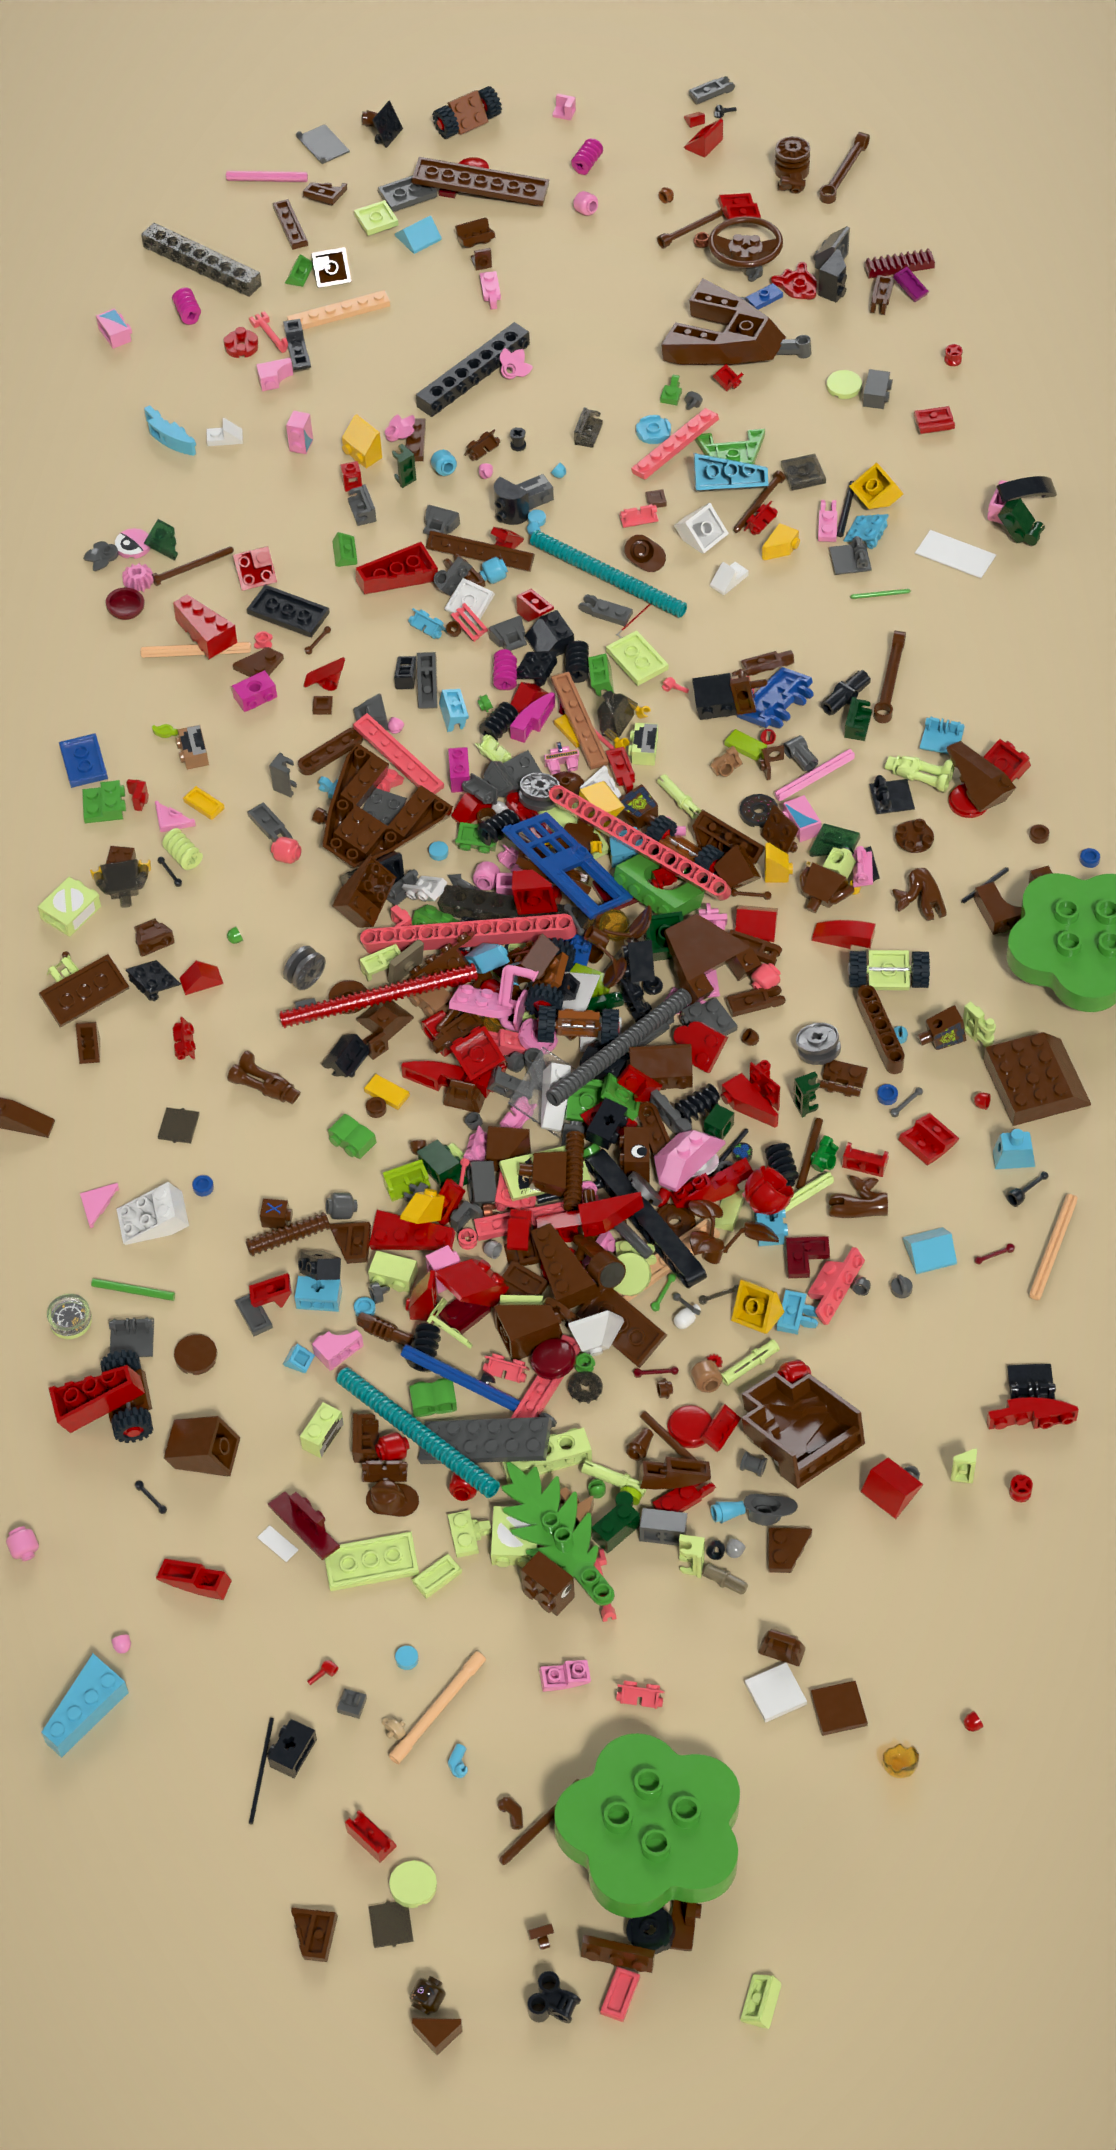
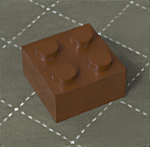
M110 846L105 864L107 872L131 874L136 858L135 848Z

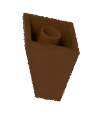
M551 1305L494 1306L496 1330L512 1361L513 1359L521 1360L531 1356L541 1342L554 1338L560 1339V1335H562L559 1325L562 1323L557 1311H553Z
M219 1416L176 1419L170 1431L164 1459L173 1468L178 1470L228 1477L231 1476L240 1437Z

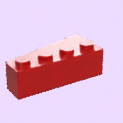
M418 542L356 567V582L364 594L434 582V576L438 572V567L423 543Z
M128 1365L102 1372L101 1375L96 1377L91 1375L84 1377L82 1381H70L61 1387L52 1386L48 1388L56 1421L70 1433L145 1394L140 1375Z

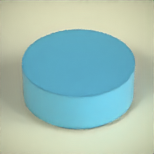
M532 510L528 514V523L538 521L541 527L546 523V514L542 510Z
M437 841L429 846V855L433 860L441 861L447 858L449 852L446 843Z
M368 1297L359 1298L354 1304L355 1315L358 1317L363 1312L373 1316L376 1312L374 1301Z
M412 1646L400 1647L395 1654L397 1666L403 1670L413 1669L418 1664L417 1650Z

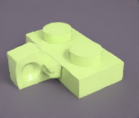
M470 1510L448 1514L456 1557L478 1554L477 1541L481 1540V1536L492 1534L490 1521L478 1522L477 1520H472Z

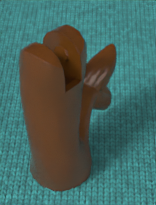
M917 868L908 875L909 890L907 892L898 889L892 890L894 897L898 900V912L905 909L922 891L921 911L926 920H934L932 908H935L940 918L947 915L939 887L927 868Z
M849 1176L852 1185L858 1191L861 1198L847 1194H832L829 1196L828 1203L831 1205L829 1208L830 1217L861 1218L888 1216V1194L871 1191L879 1181L876 1178H869L863 1181L859 1177Z

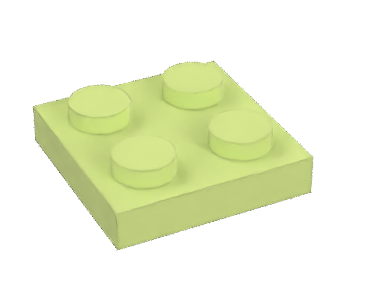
M385 200L354 210L355 217L368 236L398 226V219Z

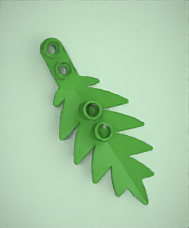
M507 1462L508 1473L513 1484L502 1486V1491L522 1505L505 1507L503 1512L518 1521L533 1525L512 1529V1535L531 1543L547 1546L527 1550L526 1554L533 1557L540 1551L573 1576L594 1603L601 1606L610 1604L615 1597L614 1590L594 1566L598 1556V1546L595 1545L588 1552L592 1532L591 1513H587L574 1530L578 1506L577 1492L574 1491L559 1510L560 1481L558 1476H555L542 1493L541 1480L536 1466L526 1476L517 1466Z

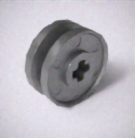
M527 774L520 781L519 801L530 810L547 811L553 809L556 805L550 799L549 791L553 786L560 785V783L549 774Z
M311 946L299 948L288 959L284 967V979L289 983H293L299 990L310 988L324 971L325 957L316 952Z
M813 1023L802 1028L797 1034L796 1043L799 1056L808 1064L823 1065L836 1059L841 1052L839 1033L831 1024Z

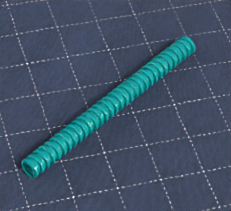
M539 530L534 531L530 537V544L535 545L536 548H540V550H544L547 553L549 552V554L563 559V561L577 566V568L591 573V575L605 580V582L615 585V587L624 589L625 592H629V594H633L636 597L638 596V598L648 601V603L662 608L664 611L667 610L668 613H672V615H676L678 618H681L687 610L686 602L677 600V598L663 593L661 590L658 591L657 588H653V586H649L647 583L629 576V574L620 572L619 569H615L608 564L606 565L604 562L601 563L600 560L592 558L576 548L573 549L572 546H568V544H564L562 541L559 542L558 539H554V537H550L547 534L545 535V533Z
M346 1367L339 1372L337 1376V1383L348 1392H351L352 1395L360 1399L361 1402L369 1406L370 1409L378 1413L379 1416L383 1417L404 1435H407L408 1438L412 1439L413 1442L421 1446L422 1449L430 1453L431 1456L435 1457L447 1468H450L452 1472H455L461 1479H464L466 1483H469L470 1486L474 1487L486 1498H491L498 1492L500 1487L499 1481L495 1480L483 1469H480L478 1465H475L474 1462L466 1458L465 1455L461 1454L449 1443H446L445 1440L441 1439L440 1436L436 1435V1433L432 1432L420 1421H417L416 1418L403 1410L402 1407L394 1403L393 1400L389 1399L373 1385H370L369 1382L361 1378L355 1371Z

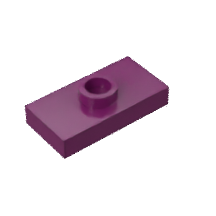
M905 267L893 276L895 281L914 302L925 297L929 292L908 267Z

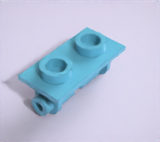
M412 609L415 615L411 616L408 620L412 627L422 631L427 626L423 632L434 639L441 637V631L447 633L441 620L436 617L434 619L430 618V615L422 609L420 611Z

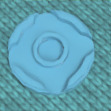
M648 415L641 418L640 422L637 423L636 435L644 443L659 444L670 437L671 424L668 419H663L659 415Z

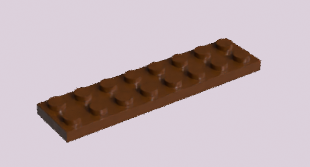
M419 157L412 177L413 184L543 206L549 187V179Z

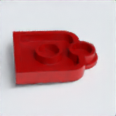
M694 1021L688 1026H679L673 1035L674 1041L677 1044H691L692 1065L706 1073H711L728 1039L726 1035L698 1021Z

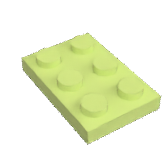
M637 630L606 646V652L637 686L669 670L668 663Z

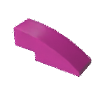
M551 692L537 699L515 718L510 725L511 739L525 743L532 730L540 732L556 706L555 693Z

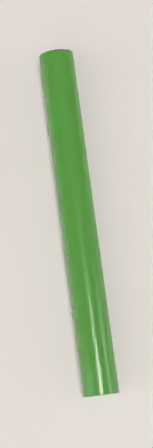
M95 1278L91 1282L92 1287L171 1301L175 1299V1292Z

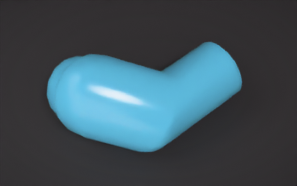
M456 1744L448 1760V1766L452 1774L457 1778H463L468 1772V1767L462 1761L467 1749L461 1744Z

